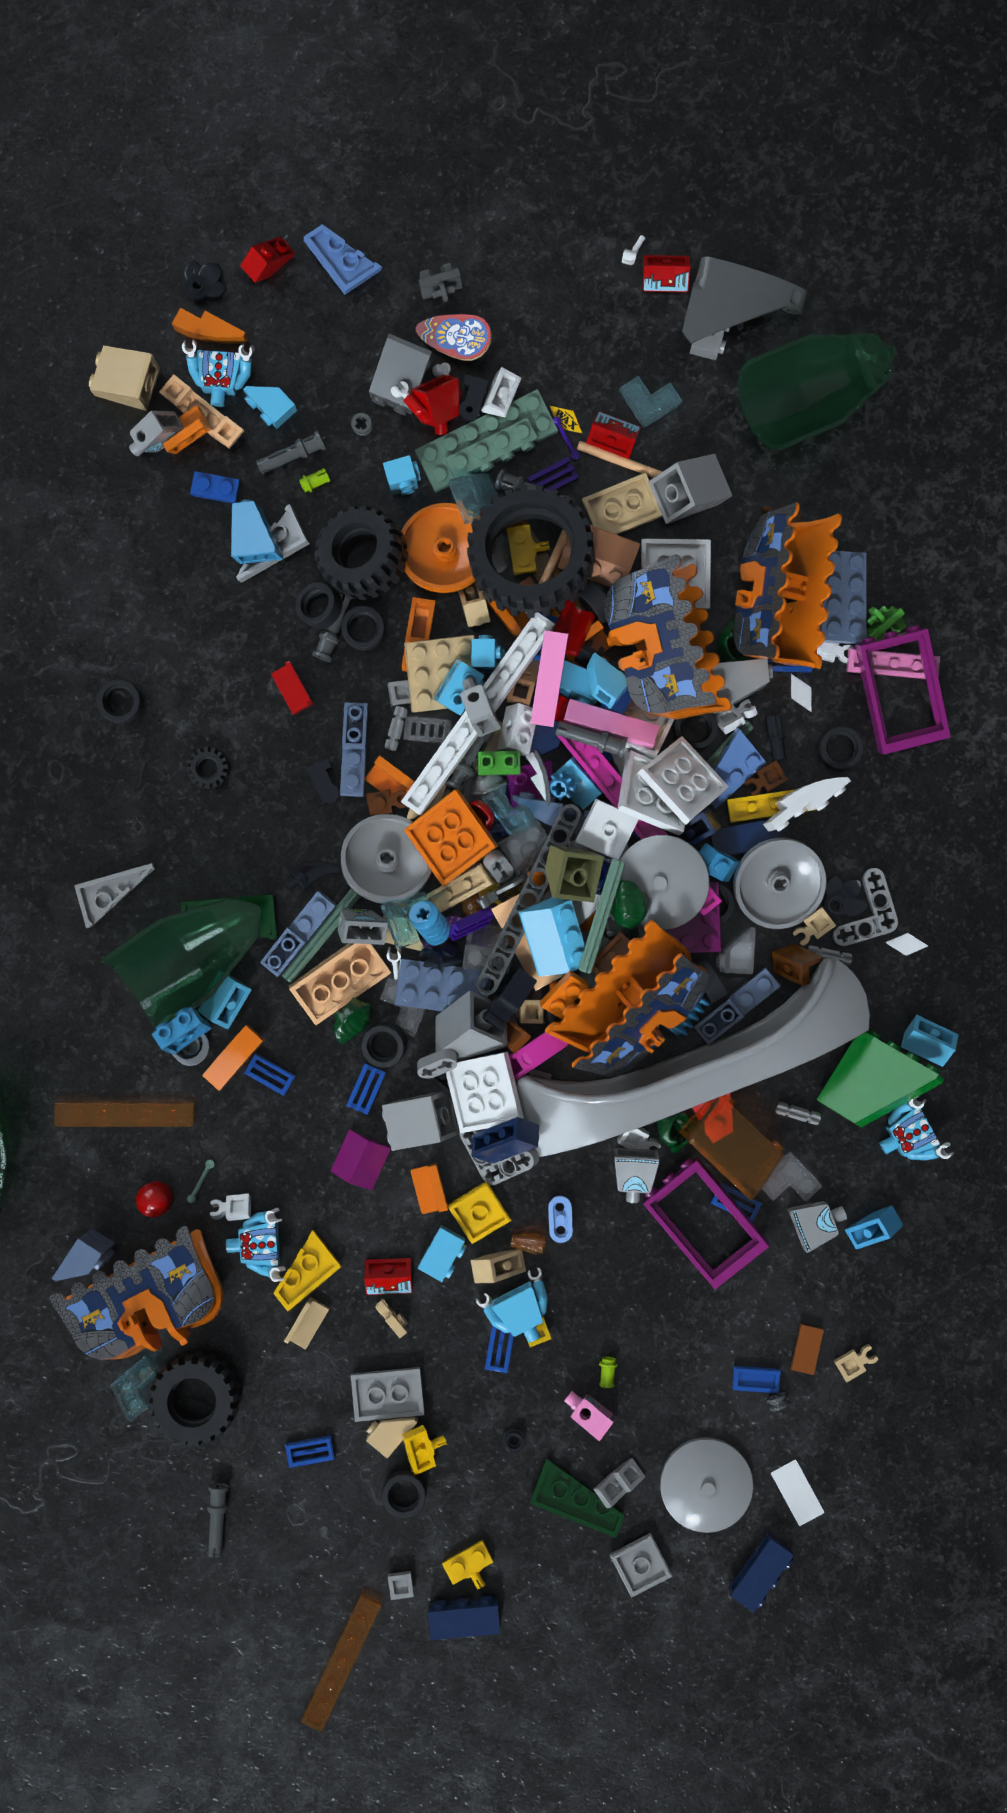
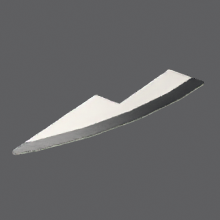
M534 750L526 755V758L537 773L531 777V780L547 804L550 805V786L547 772L537 750Z

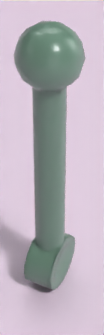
M212 1159L206 1161V1168L194 1191L187 1197V1201L191 1204L195 1203L196 1195L209 1170L215 1165Z

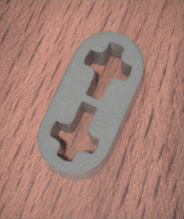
M499 850L490 852L483 861L484 866L498 883L508 881L514 873L513 867Z
M443 1049L419 1059L417 1062L418 1075L422 1078H434L457 1067V1053L451 1049Z

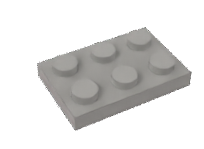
M420 1367L351 1374L355 1422L421 1416L425 1414Z

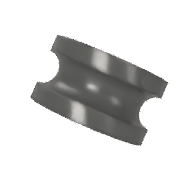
M358 413L352 418L351 426L357 435L366 436L372 431L373 423L367 414ZM361 419L363 422L364 419L367 420L365 423L367 427L365 429L361 427L360 430L357 429L359 426L358 420Z
M785 1392L775 1393L767 1397V1403L771 1404L769 1407L770 1411H778L789 1406V1401L785 1400L787 1396Z

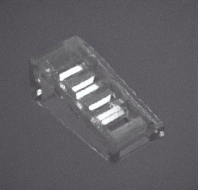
M406 716L404 740L442 744L451 732L452 721ZM412 722L417 723L415 735H411ZM421 723L426 724L424 736H420ZM430 724L435 725L433 737H429ZM439 725L444 726L442 738L438 737Z

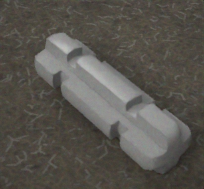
M401 706L395 707L393 714L395 717L392 718L388 732L389 739H386L385 749L390 751L397 750L399 744L397 741L398 739L400 740L404 726L403 719H406L407 709Z
M811 945L807 949L821 955L822 960L832 957L838 959L846 966H850L852 962V954L842 952L841 954L840 951L826 948L819 949V947Z
M778 1102L776 1106L777 1114L787 1115L790 1118L804 1122L808 1121V1123L814 1125L820 1123L821 1114L818 1112H809L808 1109L794 1105L788 1106L784 1102Z

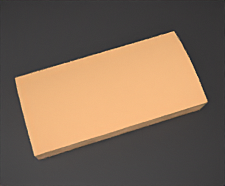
M525 893L522 896L523 904L528 907L534 905L535 896L532 893ZM519 894L491 909L502 929ZM515 914L511 920L512 924L515 927H522L519 914ZM524 933L515 954L525 972L537 980L534 985L535 991L566 975L564 973L538 976ZM506 935L510 945L513 947L515 944L514 937Z
M348 943L289 984V990L313 1023L317 1025L348 1004L352 997H358L391 974V971L372 944Z

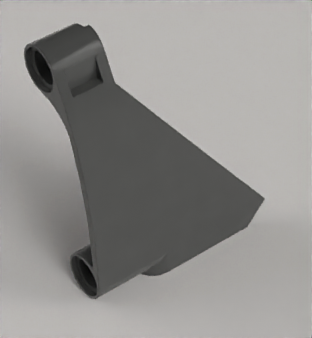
M702 257L696 281L693 284L682 333L692 344L727 328L779 309L791 314L802 315L808 291L781 278L746 266L713 257Z

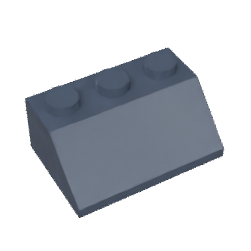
M92 1228L77 1239L52 1279L59 1281L87 1275L95 1269L98 1271L101 1266L103 1267L115 1253L112 1248L116 1243Z

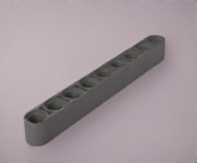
M565 805L557 816L478 978L477 988L482 994L490 995L494 993L525 933L523 926L515 927L512 924V917L515 914H519V911L528 908L522 902V896L525 893H532L535 896L534 905L540 902L549 884L543 854L549 851L550 845L567 847L581 817V812L575 805ZM566 809H573L576 812L577 817L573 822H568L564 819L563 813ZM556 830H563L566 833V840L563 843L554 841L553 833ZM536 872L544 873L546 876L545 883L542 885L534 884L532 881L533 874ZM505 935L514 937L515 944L512 948L502 946L501 940ZM495 956H500L504 959L505 964L503 968L497 970L492 967L491 960ZM486 977L493 979L494 987L491 990H484L481 987L482 979Z

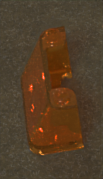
M725 1094L707 1101L678 1132L752 1201L759 1194L784 1155L781 1151L784 1148L774 1139L770 1142L733 1107L736 1102Z

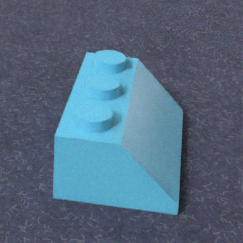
M552 897L519 911L538 976L564 974L569 970L573 972L579 969L585 944L572 900Z

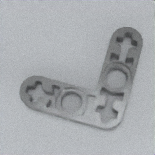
M868 869L862 876V882L873 916L836 927L832 932V940L835 944L839 946L851 945L890 933L897 928L898 918L885 876L880 869ZM871 872L879 876V879L876 880L877 887L882 886L883 890L871 893L870 889H875L874 883L868 882ZM877 894H883L886 898V904L883 907H878L874 903V898ZM889 908L890 912H885L887 919H892L889 929L881 925V922L884 921L883 914L878 915L877 911ZM863 922L868 923L871 927V932L867 936H863L859 932V926ZM854 925V933L857 939L854 940V935L847 936L845 942L837 938L841 929L843 932L853 931L850 926Z
M483 1129L473 1131V1133L475 1134L477 1132L482 1131ZM469 1132L460 1133V1137L471 1156L473 1134L470 1135ZM531 1149L494 1164L472 1156L471 1158L482 1179L485 1182L487 1181L489 1185H496L531 1169L538 1163L539 1154L535 1149ZM524 1156L530 1157V1160L528 1159L521 1163V1158ZM507 1160L513 1163L514 1171L507 1168ZM497 1169H499L500 1173H498L497 1175L491 1174V1172H494Z

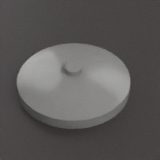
M393 814L375 815L359 822L347 834L341 850V868L347 883L357 894L372 902L394 904L412 898L426 885L432 870L404 831L406 827L413 823L411 820Z
M670 835L651 836L632 845L622 856L621 861L625 862V867L620 881L629 880L635 882L648 895L647 902L649 908L646 917L640 923L641 925L645 926L650 920H654L662 929L676 928L690 921L702 909L709 893V871L702 855L687 841Z
M791 838L765 840L751 848L739 862L733 880L735 899L740 909L754 923L771 929L789 928L803 922L820 905L826 889L825 869L817 854L806 844Z
M701 1437L681 1444L669 1455L661 1471L660 1491L666 1509L682 1526L697 1532H717L730 1527L744 1515L752 1498L753 1479L745 1458L735 1447L720 1439Z

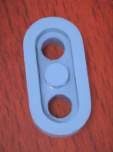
M557 1195L548 1204L549 1232L554 1241L563 1243L572 1236V1207L567 1197ZM557 1203L564 1204V1209L558 1211L555 1206ZM563 1226L565 1232L562 1234L557 1233V1227Z

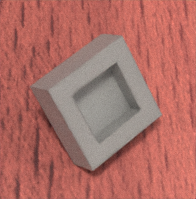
M411 1571L388 1574L391 1600L414 1597Z

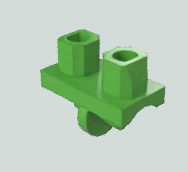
M882 606L879 610L871 607L869 609L871 617L866 621L870 625L866 629V638L875 636V640L884 638L883 634L889 627L892 631L900 632L906 627V623L902 618L905 614L901 608L896 609L893 606L889 609Z
M521 751L478 752V775H521Z

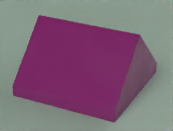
M349 1129L330 1171L349 1184L372 1190L391 1147Z

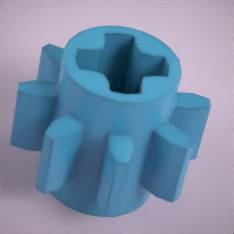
M566 770L562 771L560 775L555 772L551 776L552 780L549 782L550 795L558 797L559 801L565 795L570 799L574 795L573 790L578 787L574 781L575 776L567 774Z

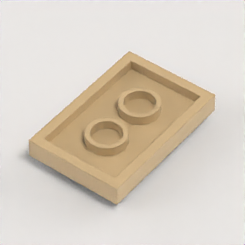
M646 472L582 498L591 524L617 535L663 517L650 487Z

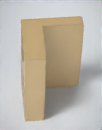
M309 1297L284 1342L288 1344L291 1341L306 1350L330 1308Z

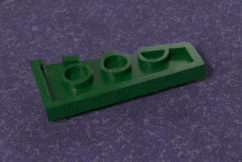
M274 894L181 901L183 925L278 940Z
M545 1459L529 1503L617 1538L625 1515L613 1506L606 1508L598 1495L551 1461Z

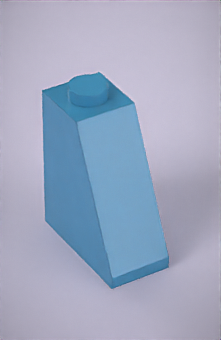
M249 499L241 500L240 503H232L231 557L240 564L283 560V553L262 508Z

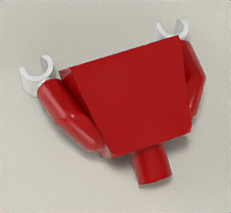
M448 363L435 365L432 368V372L436 378L411 389L410 394L408 393L409 386L404 381L397 384L398 387L393 386L391 388L392 395L396 398L402 396L404 403L421 423L434 426L435 434L437 435L448 433L447 421L459 415V402L462 391L459 387L458 378L449 375L451 368Z

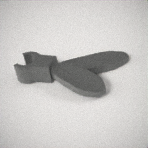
M517 874L513 875L495 891L490 890L477 898V903L480 908L488 907L498 899L497 895L518 885L526 877L524 875L519 877Z

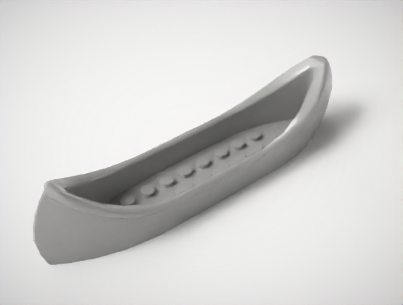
M830 957L822 960L812 973L810 984L801 986L780 1007L760 1021L734 1034L713 1041L709 1045L700 1046L644 1069L610 1079L579 1082L523 1075L518 1079L516 1087L524 1119L539 1125L538 1147L534 1149L538 1152L539 1157L600 1142L638 1129L813 1060L869 1030L870 1014L866 993L855 974L838 959Z

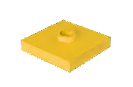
M487 1181L448 1204L449 1210L471 1244L511 1221V1217Z

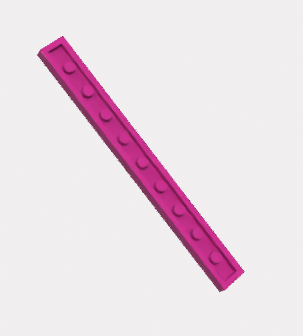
M558 736L614 807L618 808L622 777L606 757L597 750V747ZM640 819L634 828V831L641 840L656 835H668L664 829ZM711 886L709 887L706 902L700 910L703 916L722 902Z

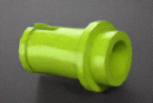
M324 468L308 476L303 475V478L299 479L304 492L309 491L311 493L312 489L330 482Z
M602 1357V1361L599 1362L601 1366L600 1386L613 1388L615 1385V1367L618 1366V1363H616V1358Z

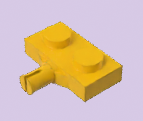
M530 525L507 528L514 575L537 572V552L550 550L549 540L535 543L531 535Z
M423 1425L402 1434L414 1475H418L436 1466L434 1449L447 1444L444 1435L430 1440Z
M481 1540L443 1561L442 1565L453 1585L465 1578L471 1577L478 1590L486 1585L479 1572L484 1567L493 1563L494 1559L485 1542Z

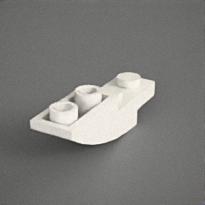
M848 777L825 779L790 792L775 802L780 811L763 825L768 832L776 829L781 831L789 824L787 820L792 816L796 818L806 810L817 809L820 811L829 804L828 799L833 795L837 797L846 790L845 785L850 782V779Z

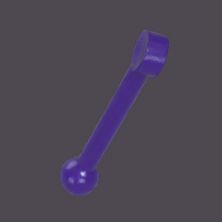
M555 416L553 421L571 451V458L578 460L580 457L579 452L575 451L563 429L561 418Z

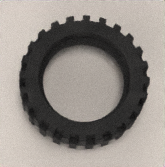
M527 485L520 486L521 491L512 493L511 488L505 490V496L500 499L495 495L490 499L491 506L489 508L484 505L479 510L481 518L479 520L474 518L471 523L473 532L468 533L467 541L469 547L467 548V555L476 586L479 591L484 592L485 599L489 603L494 600L497 609L504 611L506 607L509 608L513 616L518 617L519 612L527 613V618H534V613L543 612L545 617L550 615V610L557 607L559 611L565 609L566 601L575 602L578 599L577 591L579 589L584 591L588 586L587 578L592 577L593 563H595L593 532H591L588 517L584 518L583 509L580 505L574 507L571 497L566 495L564 498H561L559 490L554 488L551 489V492H546L542 485H536V490H528ZM528 519H541L558 525L566 532L571 544L570 560L565 569L553 579L535 585H521L506 580L497 572L492 560L493 543L499 534L510 525Z

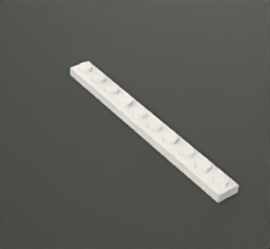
M538 612L534 614V618L530 619L483 685L494 712L499 708L543 646L545 630L553 631L556 626ZM466 711L401 801L420 816L423 815L478 737Z

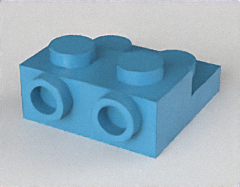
M186 1007L175 1014L176 1018L170 1022L165 1021L156 1027L157 1031L152 1033V1036L161 1050L174 1055L208 1032L212 1027L207 1020L201 1018L197 1010Z

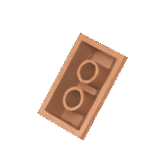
M590 525L591 532H593L595 563H593L592 577L587 579L611 587L618 579L630 574L640 543ZM569 538L558 568L563 570L568 565L571 555Z

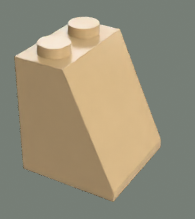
M103 346L102 351L98 352L95 364L97 368L95 374H92L89 380L91 392L94 396L147 411L160 370L154 356L145 352Z

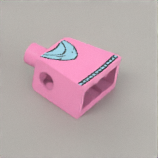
M571 1391L564 1401L566 1405L574 1410L570 1417L598 1441L602 1439L617 1418L616 1415L589 1395L582 1399ZM583 1409H589L591 1415L584 1414Z

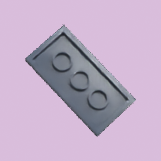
M834 551L830 555V561L834 562L835 569L826 580V583L831 585L832 592L830 597L823 603V607L828 609L829 615L827 620L821 624L820 630L825 633L824 642L861 644V639L866 638V553Z
M400 958L394 1005L443 1011L468 991H473L488 998V995L482 994L477 988V981L482 970L457 966L440 968L436 963L432 967L425 968L422 961ZM486 977L482 979L481 987L484 990H489L491 978Z

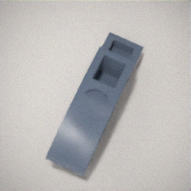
M345 702L340 796L364 797L368 703Z
M520 792V796L512 795V800L521 809L552 827L563 807V804L556 801L554 796H550V805H548L543 796L542 799L534 798V794ZM566 809L563 813L564 819L568 822H573L577 817L573 809ZM585 810L584 814H581L573 833L579 834L590 812L589 810Z
M318 890L260 963L278 977L298 955L337 904Z
M765 967L694 1026L695 1030L709 1045L741 1020L746 1013L777 990L781 984Z

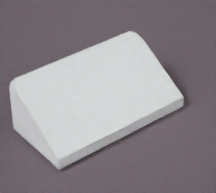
M501 367L494 376L481 411L506 417L521 377Z

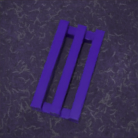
M569 457L528 477V482L544 486L568 473L571 474L570 477L547 488V490L551 491L552 488L558 490L578 480L579 476L575 472ZM565 465L567 466L566 469L535 484L534 481L564 467Z
M489 906L454 922L450 931V938L455 941L490 925L491 920L494 918V913L491 910L493 907Z

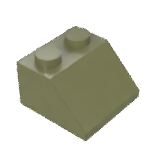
M550 845L545 870L552 897L594 903L604 856L590 850Z

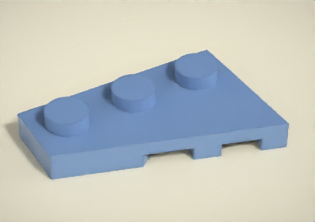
M323 224L304 236L306 245L344 295L382 269V266L367 259L361 251H356L345 243L344 239Z

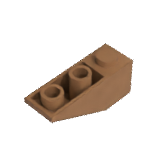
M532 660L508 693V703H521L530 707L538 677L539 661Z

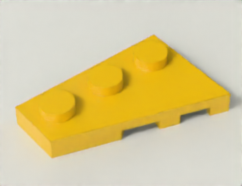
M312 1230L290 1269L283 1278L285 1280L281 1281L274 1291V1295L287 1311L294 1308L342 1267L314 1230Z

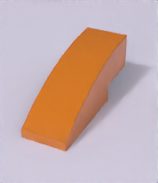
M180 308L172 322L175 331L203 342L233 345L247 343L248 341L246 332L207 311H204L202 317L199 318Z
M412 598L405 642L430 640L435 600ZM404 649L402 671L407 672L406 656Z
M245 1025L202 1076L220 1091L265 1040L249 1025Z

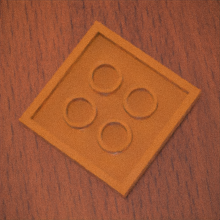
M459 789L452 791L404 829L443 887L498 846Z

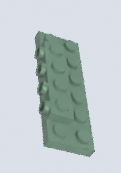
M537 389L511 402L506 417L486 414L416 449L415 454L436 493L460 480L464 483L474 477L473 474L479 471L483 473L491 470L494 464L501 460L502 462L511 460L515 457L514 454L521 450L527 452L533 449L535 443L558 433V429Z

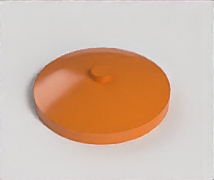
M453 503L433 504L416 512L406 522L401 531L407 542V549L405 550L408 552V559L403 562L406 565L404 571L407 576L418 586L438 593L455 592L474 583L475 579L473 578L467 555V548L469 547L467 537L469 532H473L471 526L473 519L479 520V516L470 509Z

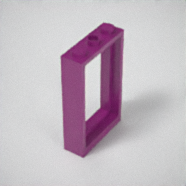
M915 625L907 627L904 633L898 634L897 631L884 633V638L875 640V636L861 639V644L855 645L878 752L884 755L950 738L928 629ZM917 640L935 725L887 737L869 652Z
M695 1157L693 1160L688 1158L680 1165L681 1170L676 1174L673 1172L669 1173L662 1180L663 1184L660 1187L656 1188L654 1186L650 1193L644 1194L646 1198L643 1205L716 1290L769 1247V1241L698 1157ZM695 1172L752 1238L714 1270L658 1205L661 1199Z

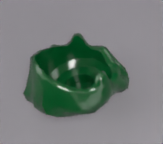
M735 618L730 621V624L723 629L719 636L717 648L722 663L746 661L749 659V656L740 653L735 645Z
M629 880L620 881L610 913L618 926L634 929L647 915L649 908L647 902L648 895L635 882Z
M352 997L342 1012L336 1011L334 1013L336 1022L333 1027L338 1042L344 1044L364 1030L372 1015L370 1003Z
M685 1111L658 1120L657 1123L660 1139L669 1146V1150L672 1153L681 1151L690 1142L691 1133L695 1131V1127L690 1123V1117L687 1116Z

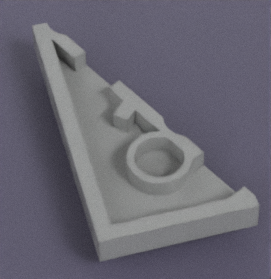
M290 504L285 507L284 510L286 512L279 522H274L271 526L283 553V559L310 544ZM281 560L244 563L239 574L236 576L237 580L242 583Z
M147 864L74 885L86 928H90L154 871V864Z

